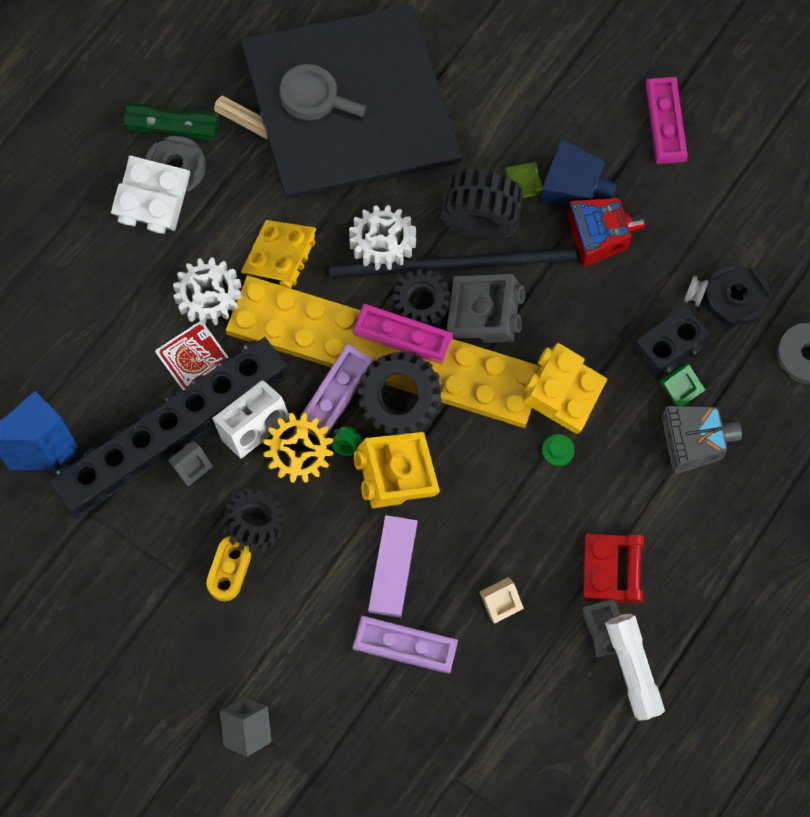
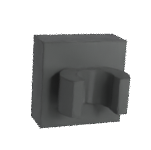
M194 440L191 443H184L182 445L184 448L176 455L173 453L169 455L170 459L168 460L180 479L187 486H190L213 467Z

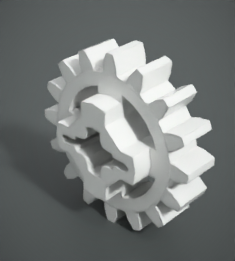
M376 205L374 206V213L370 214L367 210H363V219L354 218V227L349 229L350 249H354V257L356 259L363 257L364 266H368L373 262L375 263V270H379L381 264H386L387 269L391 270L393 262L401 266L403 265V256L411 258L412 248L416 247V228L411 226L410 216L402 219L401 209L392 213L389 205L386 206L384 211H380ZM367 230L368 233L365 234V239L363 240V239H362L363 234H364L365 231ZM403 235V240L401 244L398 245L397 242L400 241V236Z
M200 258L196 267L189 263L186 264L187 274L183 272L177 274L180 282L173 284L174 290L177 293L173 296L175 303L180 304L178 306L180 313L185 314L188 312L190 322H193L198 317L203 326H205L207 319H212L214 325H217L219 316L228 320V310L233 311L237 309L235 301L242 296L241 291H239L242 288L240 279H235L237 275L234 269L227 271L228 268L225 261L217 266L214 258H210L208 264H204ZM223 281L228 285V293H225L222 288ZM188 290L193 294L192 302L187 298Z

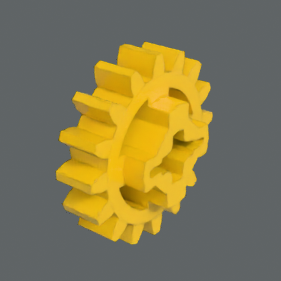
M288 413V422H284L281 418L276 419L279 427L277 429L271 427L267 429L272 434V438L263 439V443L270 446V450L264 452L263 456L272 457L273 459L268 465L269 469L279 467L277 476L282 478L286 473H289V481L293 483L297 475H300L303 482H308L309 473L319 477L320 474L317 468L319 466L328 468L329 465L324 460V457L333 455L332 451L326 449V445L332 443L333 439L324 438L323 435L328 430L327 426L318 428L319 419L317 417L308 422L307 413H301L299 420H296L293 413ZM295 426L292 435L286 439L279 438L286 429ZM308 428L316 435L319 445L312 444L308 438ZM298 438H301V444L307 448H312V451H300L298 456H295V451L285 447L284 444H295ZM277 450L284 451L289 458L288 467L279 459ZM310 456L316 457L312 464L301 469L303 461Z

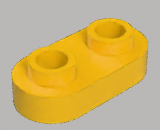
M231 536L226 537L220 542L207 578V588L211 596L218 601H230L238 595L251 560L249 546H245L244 550L238 549L240 543L236 542L232 545L229 542ZM233 550L241 552L238 559H231L229 554ZM222 581L230 582V587L227 590L219 589V584Z

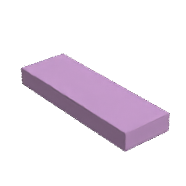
M348 343L303 412L307 413L308 422L314 417L319 419L318 428L327 426L328 430L323 434L324 438H327L361 385L362 381L360 379L362 374L366 373L367 367L372 362H375L374 359ZM308 428V432L316 437V435Z
M385 515L368 609L369 613L401 618L417 520Z
M361 616L353 650L450 674L458 640Z

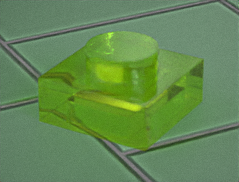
M536 162L506 167V176L511 178L512 181L517 182L519 187L523 189V198L542 193L543 186Z

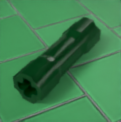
M129 102L126 108L124 125L126 130L147 133L156 131L215 141L219 130L218 113L186 112Z

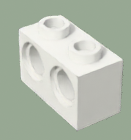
M262 380L212 419L222 441L236 455L243 458L261 444L263 439H267L272 435L267 430L269 427L274 429L279 427L276 419L281 418L284 422H288V412L282 397Z

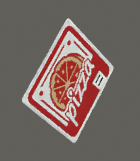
M201 322L196 323L155 351L183 391L189 387V384L195 378L201 375H208L215 370L218 363L228 358L208 328L201 325Z

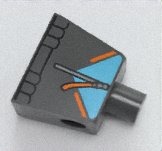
M669 406L665 408L662 415L673 474H679L723 459L727 452L726 442L742 439L740 423L738 421L722 423L719 409L716 407Z

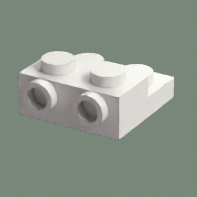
M129 156L123 182L118 184L111 213L118 217L117 222L135 227L136 222L148 224L147 230L165 234L166 229L175 231L191 172L186 169Z

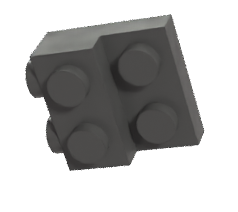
M513 274L454 276L447 331L453 333L452 339L480 338L484 343L514 342L515 333H520L522 327L521 317L517 314L518 304H523L525 300L524 287Z

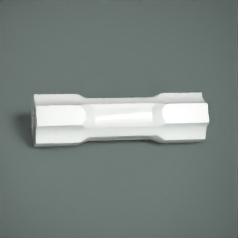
M632 613L624 614L608 620L605 624L622 668L635 718H638V720H648L661 715L665 709L649 668L635 615H632Z

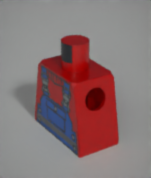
M617 198L581 200L569 203L567 217L583 267L625 251L630 245L631 231L644 229L645 226L642 212L635 211L625 214L621 201Z

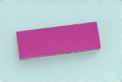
M677 78L646 79L645 86L656 164L686 162L688 155Z
M363 304L353 329L354 336L402 352L418 354L423 359L443 365L453 338V333L367 304Z

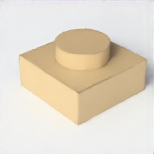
M509 577L480 591L488 615L494 624L524 609L514 582Z

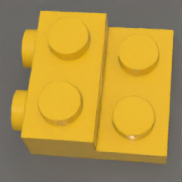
M557 343L551 349L547 347L538 360L541 368L537 374L533 373L527 381L524 390L528 393L523 403L578 434L582 431L607 378L583 364L585 360L583 357Z
M424 432L365 438L354 453L355 467L358 470L362 469L365 479L361 486L362 495L365 500H370L372 508L401 505L405 500L433 497L440 492Z

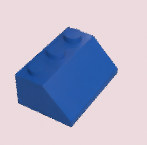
M36 391L0 421V459L9 470H56L60 465L65 466L70 463L79 449L63 419Z

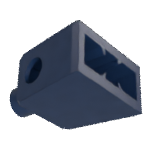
M561 139L543 185L540 202L569 208V203L572 201L593 200L594 196L611 199L614 196L617 183L601 178L605 165L602 159Z

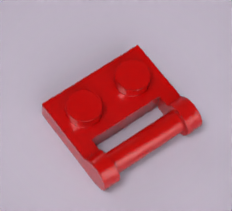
M585 534L583 601L604 602L614 599L615 603L637 604L643 602V591L640 590L641 549L644 548L643 536ZM618 548L628 549L627 590H617Z

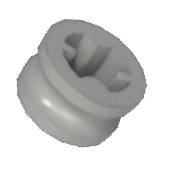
M693 276L684 302L694 301L695 306L699 307L708 280L701 282L697 279V276Z

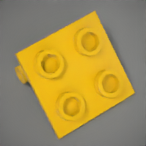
M265 220L241 273L281 280L279 285L291 289L297 283L300 273L298 270H303L304 268L302 262H307L308 254L316 243L314 240L316 228Z

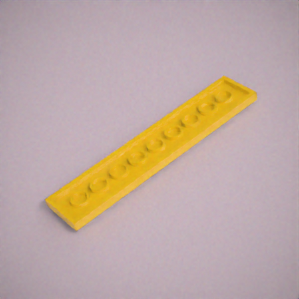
M248 275L241 290L242 296L236 302L237 309L233 310L226 328V334L248 342L253 340L259 341L266 337L277 351L331 368L347 343L375 361L384 355L402 352L353 335V329L361 310ZM454 339L451 341L443 365L429 361L433 365V370L438 372L440 376L439 383L443 388L440 397L442 398V403L526 428L532 407L523 403L528 393L524 390V387L531 375L539 372L541 366ZM394 374L384 383L385 385L419 395L416 383L405 374Z

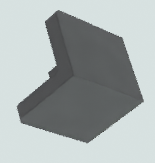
M244 697L220 710L225 748L244 756H249L271 743L268 706Z

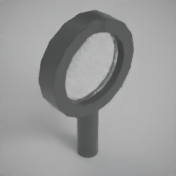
M311 64L295 66L287 71L281 80L279 89L281 104L289 114L298 119L309 121L320 119L330 113L333 107L363 117L365 114L366 105L337 96L335 79L327 70L320 66Z

